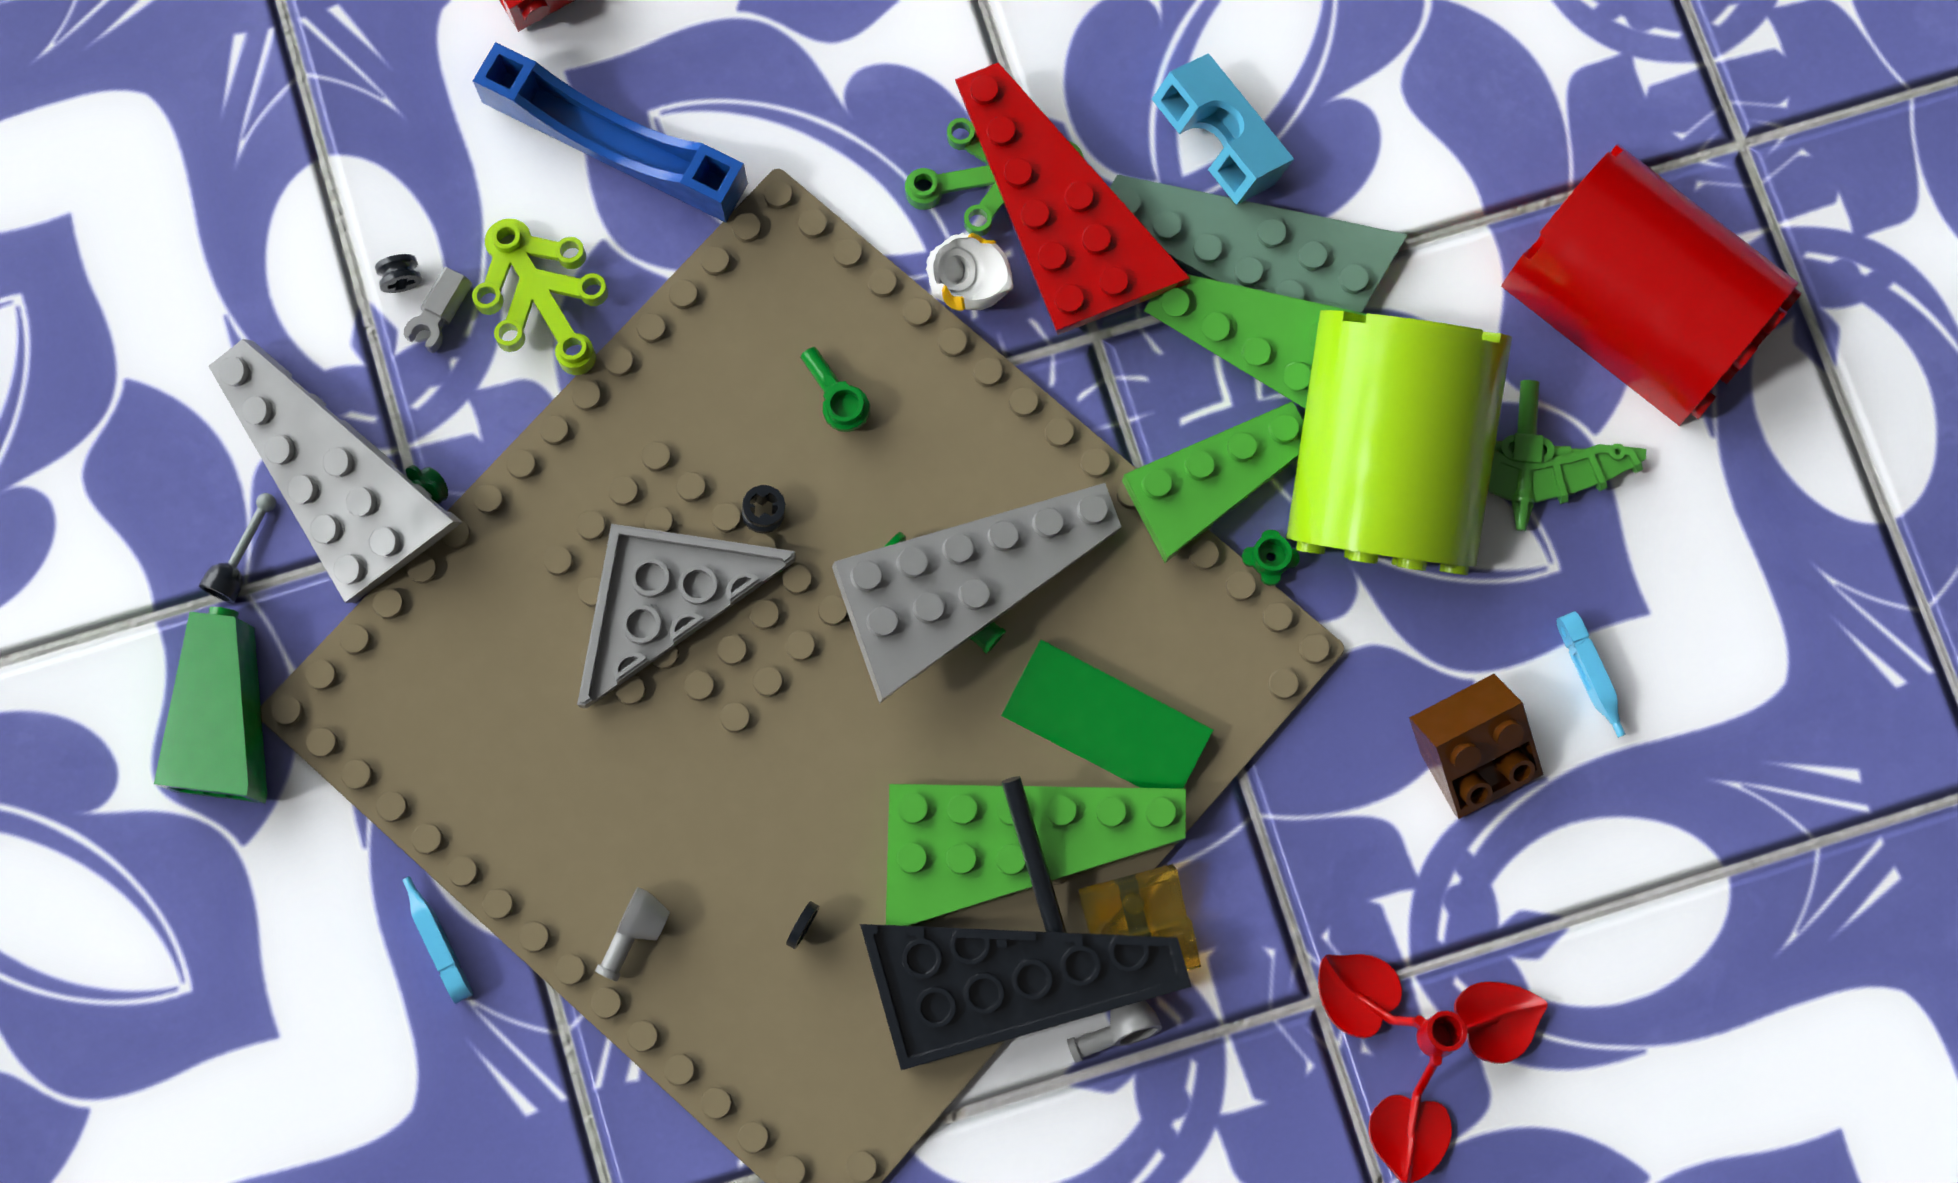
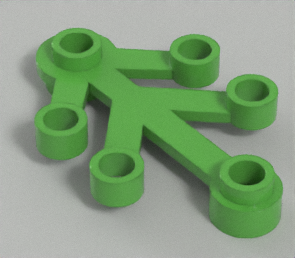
M956 118L947 127V141L949 145L957 150H966L986 163L987 166L937 174L928 168L916 169L908 175L905 181V194L907 201L913 207L920 210H928L940 202L944 193L992 185L982 201L977 205L969 207L964 214V227L969 234L973 232L979 236H984L991 230L992 219L1004 202L971 121L965 118ZM959 128L969 132V136L963 140L956 139L952 134ZM1069 141V142L1071 143V145H1072V146L1079 152V154L1084 158L1083 153H1082V151L1080 150V148H1079L1076 144H1074L1073 142ZM925 179L932 183V187L927 191H920L915 187V184L919 180ZM974 215H982L986 218L987 222L983 226L977 227L972 225L969 220Z

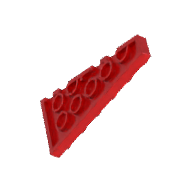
M999 62L955 79L956 86L1057 336L1164 294L1173 288H1179L1190 283L1189 276Z

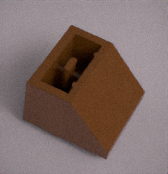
M1495 674L1409 717L1420 754L1458 819L1544 775L1523 702Z

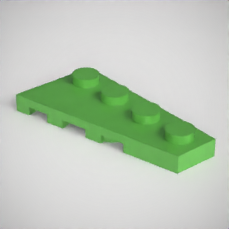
M1293 401L1124 474L1122 482L1164 563L1178 554L1179 550L1194 538L1197 539L1211 528L1212 524L1223 515L1244 502L1261 485L1268 483L1298 459L1304 421Z

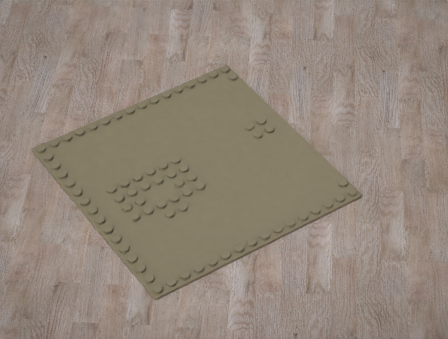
M774 169L731 213L726 223L722 222L596 354L594 366L587 373L576 375L447 510L459 518L462 523L376 588L372 589L261 705L262 722L765 1183H882L1005 1042H998L905 1070L900 1069L860 924L886 925L889 784L1002 786L1001 782L1003 780L1020 776L1023 786L1139 788L1001 716L1040 639L1213 729L1183 788L1186 789L1187 833L1344 652V645L1275 585H1265L1261 581V575L1253 567L1244 565L1242 557L1209 529L1197 539L1194 538L1179 550L1178 554L1164 563L1122 482L1124 474L1136 468L784 170ZM811 347H816L839 382L846 381L848 385L857 387L866 394L870 403V415L866 423L859 429L851 432H840L833 429L826 422L822 412L824 392L800 358L804 351ZM1103 483L1106 484L1121 524V528L1116 534L1080 560L1065 568L1044 586L1029 594L1012 609L996 619L994 622L999 627L1004 628L1006 633L989 653L985 654L982 648L969 639L879 704L832 569L834 561L882 548L898 532H902L906 536V540H910ZM759 485H769L778 489L786 503L782 524L775 531L766 534L756 533L749 529L742 518L744 496L747 491ZM768 501L763 506L757 502L754 503L755 516L760 517L763 513H767L770 516L774 515L772 514L773 503ZM611 524L795 551L796 557L793 564L587 709L579 708L577 702ZM1177 843L1054 880L1052 884L1067 933L1099 934L1122 908L1116 879L1135 874L1139 888ZM639 887L651 893L670 911V914L657 940H634L619 973L621 975L618 981H613L598 974L595 970L597 965L602 963L623 914L636 888ZM1033 888L911 925L1046 932ZM812 901L820 906L805 937L799 946L793 949L786 945L787 939L807 904Z

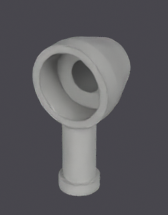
M639 887L636 888L602 963L597 965L595 972L613 981H618L621 975L619 973L634 940L658 939L670 911L651 893Z
M1144 1000L1110 1010V1026L1077 1039L1072 1037L1067 1039V1043L1075 1063L1083 1061L1084 1057L1109 1047L1130 1045L1148 1039L1160 1032L1162 1026L1156 1012Z

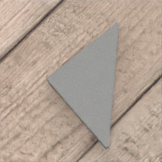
M611 524L577 702L579 708L587 709L793 564L796 557L795 551Z

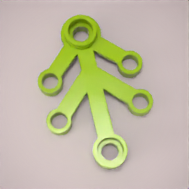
M508 218L497 221L488 229L485 235V247L492 260L484 283L475 287L472 299L476 308L482 314L492 315L497 313L504 303L501 290L512 265L519 277V281L506 320L499 322L494 329V337L499 347L504 351L514 352L524 345L526 339L524 328L534 302L558 342L555 348V356L560 367L571 375L587 373L596 361L594 347L588 337L580 333H574L551 293L582 299L589 306H598L604 303L608 297V288L605 280L595 273L587 274L580 279L535 268L529 256L556 260L566 269H577L586 260V252L579 239L565 237L556 242L533 237L529 228L517 219ZM515 235V239L511 243H500L504 237ZM570 248L579 250L577 255L572 258L563 257L564 252ZM591 285L601 286L600 291L594 295L585 293L586 289ZM492 293L496 295L491 303L483 304L480 302L485 294ZM507 331H517V336L513 340H502L503 335ZM573 345L582 346L578 354H566V350Z

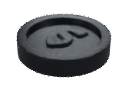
M812 901L807 904L787 939V946L793 949L799 946L817 915L819 905Z

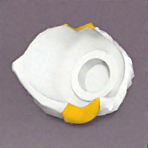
M962 232L959 235L951 236L941 245L936 246L934 250L930 251V255L927 258L926 270L932 293L951 309L963 311L989 308L1014 287L1007 255L996 244L995 240H986L973 232L971 234H964Z

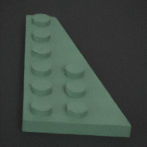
M1117 175L1110 186L1111 190L1182 269L1194 276L1360 313L1364 311L1408 235L1249 201H1243L1236 205L1230 197L1123 175Z

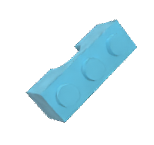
M1209 53L1170 71L1151 99L1179 134L1192 128H1201L1213 133L1220 140L1223 150L1209 167L1208 171L1236 205L1274 186L1294 160L1292 155Z

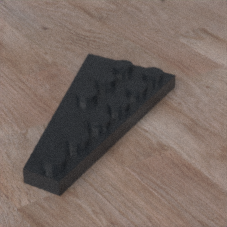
M860 924L901 1070L1192 987L1177 937Z

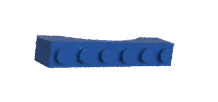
M497 42L494 43L472 80L483 104L725 223L728 221L748 185L744 163L703 143L669 136L627 119L578 92L536 61Z

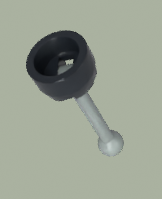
M263 493L258 496L256 500L258 508L229 562L211 566L203 576L199 587L206 593L227 603H235L243 584L242 574L237 566L266 512L273 510L276 505L274 496L269 493Z

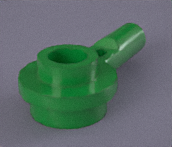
M811 347L804 351L800 358L824 392L822 412L826 422L833 429L840 432H851L859 429L866 423L870 415V403L866 394L861 389L848 385L846 381L839 382L816 347Z

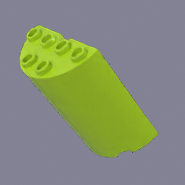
M1321 310L1286 534L1287 539L1297 541L1296 550L1325 554V547L1344 549V557L1352 561L1377 564L1378 555L1392 557L1391 564L1401 568L1426 571L1427 562L1440 563L1439 571L1468 575L1469 566H1477L1512 336L1502 333L1483 332L1482 329L1411 318Z

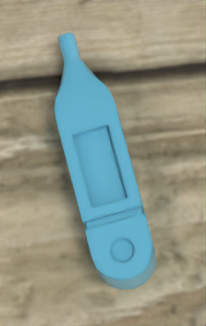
M1576 611L1557 618L1559 633L1566 648L1569 649L1570 657L1591 702L1610 722L1618 738L1626 735L1620 723L1617 694L1592 640L1589 639V633L1581 617Z
M406 877L402 881L408 891L412 918L437 971L440 972V977L451 999L457 1004L473 995L471 986L463 969L460 968L461 965L437 915L415 888L411 877Z

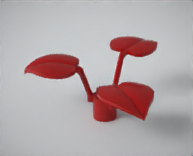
M1327 954L1322 958L1319 966L1318 989L1322 1005L1331 1022L1345 1034L1361 1039L1370 1038L1378 1032L1383 1020L1390 1025L1410 1026L1418 1029V1046L1425 1055L1430 1057V1061L1413 1090L1412 1098L1409 1099L1403 1095L1386 1097L1373 1109L1368 1124L1370 1142L1380 1159L1400 1182L1414 1183L1427 1176L1436 1168L1444 1157L1451 1140L1452 1125L1447 1109L1435 1101L1421 1102L1424 1090L1437 1067L1442 1064V1058L1459 1049L1467 1038L1471 1052L1483 1061L1493 1064H1504L1515 1060L1530 1045L1548 1003L1538 995L1515 985L1500 982H1480L1469 986L1459 994L1454 1003V1012L1440 1011L1427 1020L1421 1015L1416 1017L1395 1016L1389 1012L1399 1005L1402 987L1399 976L1385 961L1364 954Z

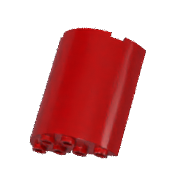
M1616 144L1611 152H1607L1578 184L1539 232L1541 236L1520 257L1501 285L1507 292L1678 426L1690 414L1697 419L1701 417L1716 399V396L1710 392L1719 380L1726 385L1802 294L1796 289L1798 282L1619 144Z

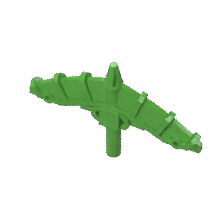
M1522 380L1520 382L1517 433L1507 436L1503 441L1496 440L1488 492L1512 502L1516 530L1526 531L1534 503L1557 498L1560 504L1568 503V495H1573L1594 486L1599 492L1607 489V481L1629 469L1635 474L1642 471V462L1646 459L1647 449L1624 447L1622 444H1598L1586 449L1571 448V446H1554L1549 439L1543 438V435H1537L1540 382L1536 380Z

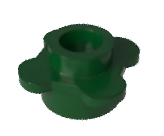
M415 465L406 468L408 479L432 495L431 499L438 505L448 498L446 482L436 470L430 467L420 470Z

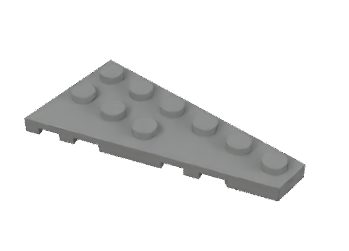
M242 339L208 366L345 603H356L372 589L376 588L462 523L452 512L445 511L432 500V495L422 486L414 484L402 474L392 460L348 422L339 419L325 407L327 404L318 396L309 393L298 384L288 370L254 341Z
M1099 484L834 561L832 569L879 704L907 682L929 669L932 664L958 648L1012 609L1022 599L1044 586L1065 568L1074 564L1116 534L1121 528V524L1106 484Z

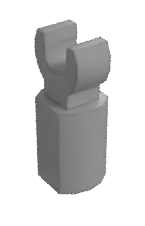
M444 267L421 306L422 314L412 318L406 324L403 335L407 341L412 343L420 331L428 330L431 334L425 343V347L431 353L436 352L443 340L441 329L444 324H450L472 286L471 281L462 274Z

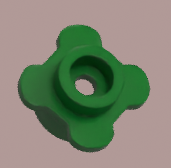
M1266 530L1262 533L1261 538L1254 547L1244 549L1242 561L1244 565L1253 567L1261 575V581L1265 585L1274 586L1280 582L1281 575L1288 568H1295L1298 565L1300 555L1296 549L1291 548L1289 542L1278 531ZM1268 554H1273L1275 556V560L1268 561L1266 556Z

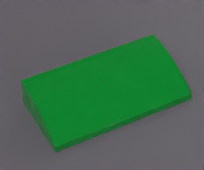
M1040 639L1001 714L1002 717L1139 788L1183 789L1213 732V729L1042 639Z

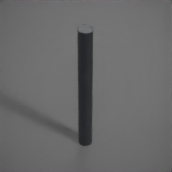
M1021 777L1008 778L1001 783L1045 931L1067 933Z

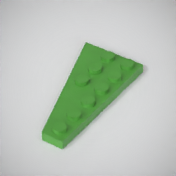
M1187 274L1190 278L1189 284L1173 288L1164 294L1151 298L1144 309L1151 316L1305 409L1320 311L1337 310L1367 315L1365 313Z
M889 784L886 925L911 926L1033 888L1003 786ZM1023 786L1052 882L1066 876L1082 873L1101 865L1185 840L1186 789Z

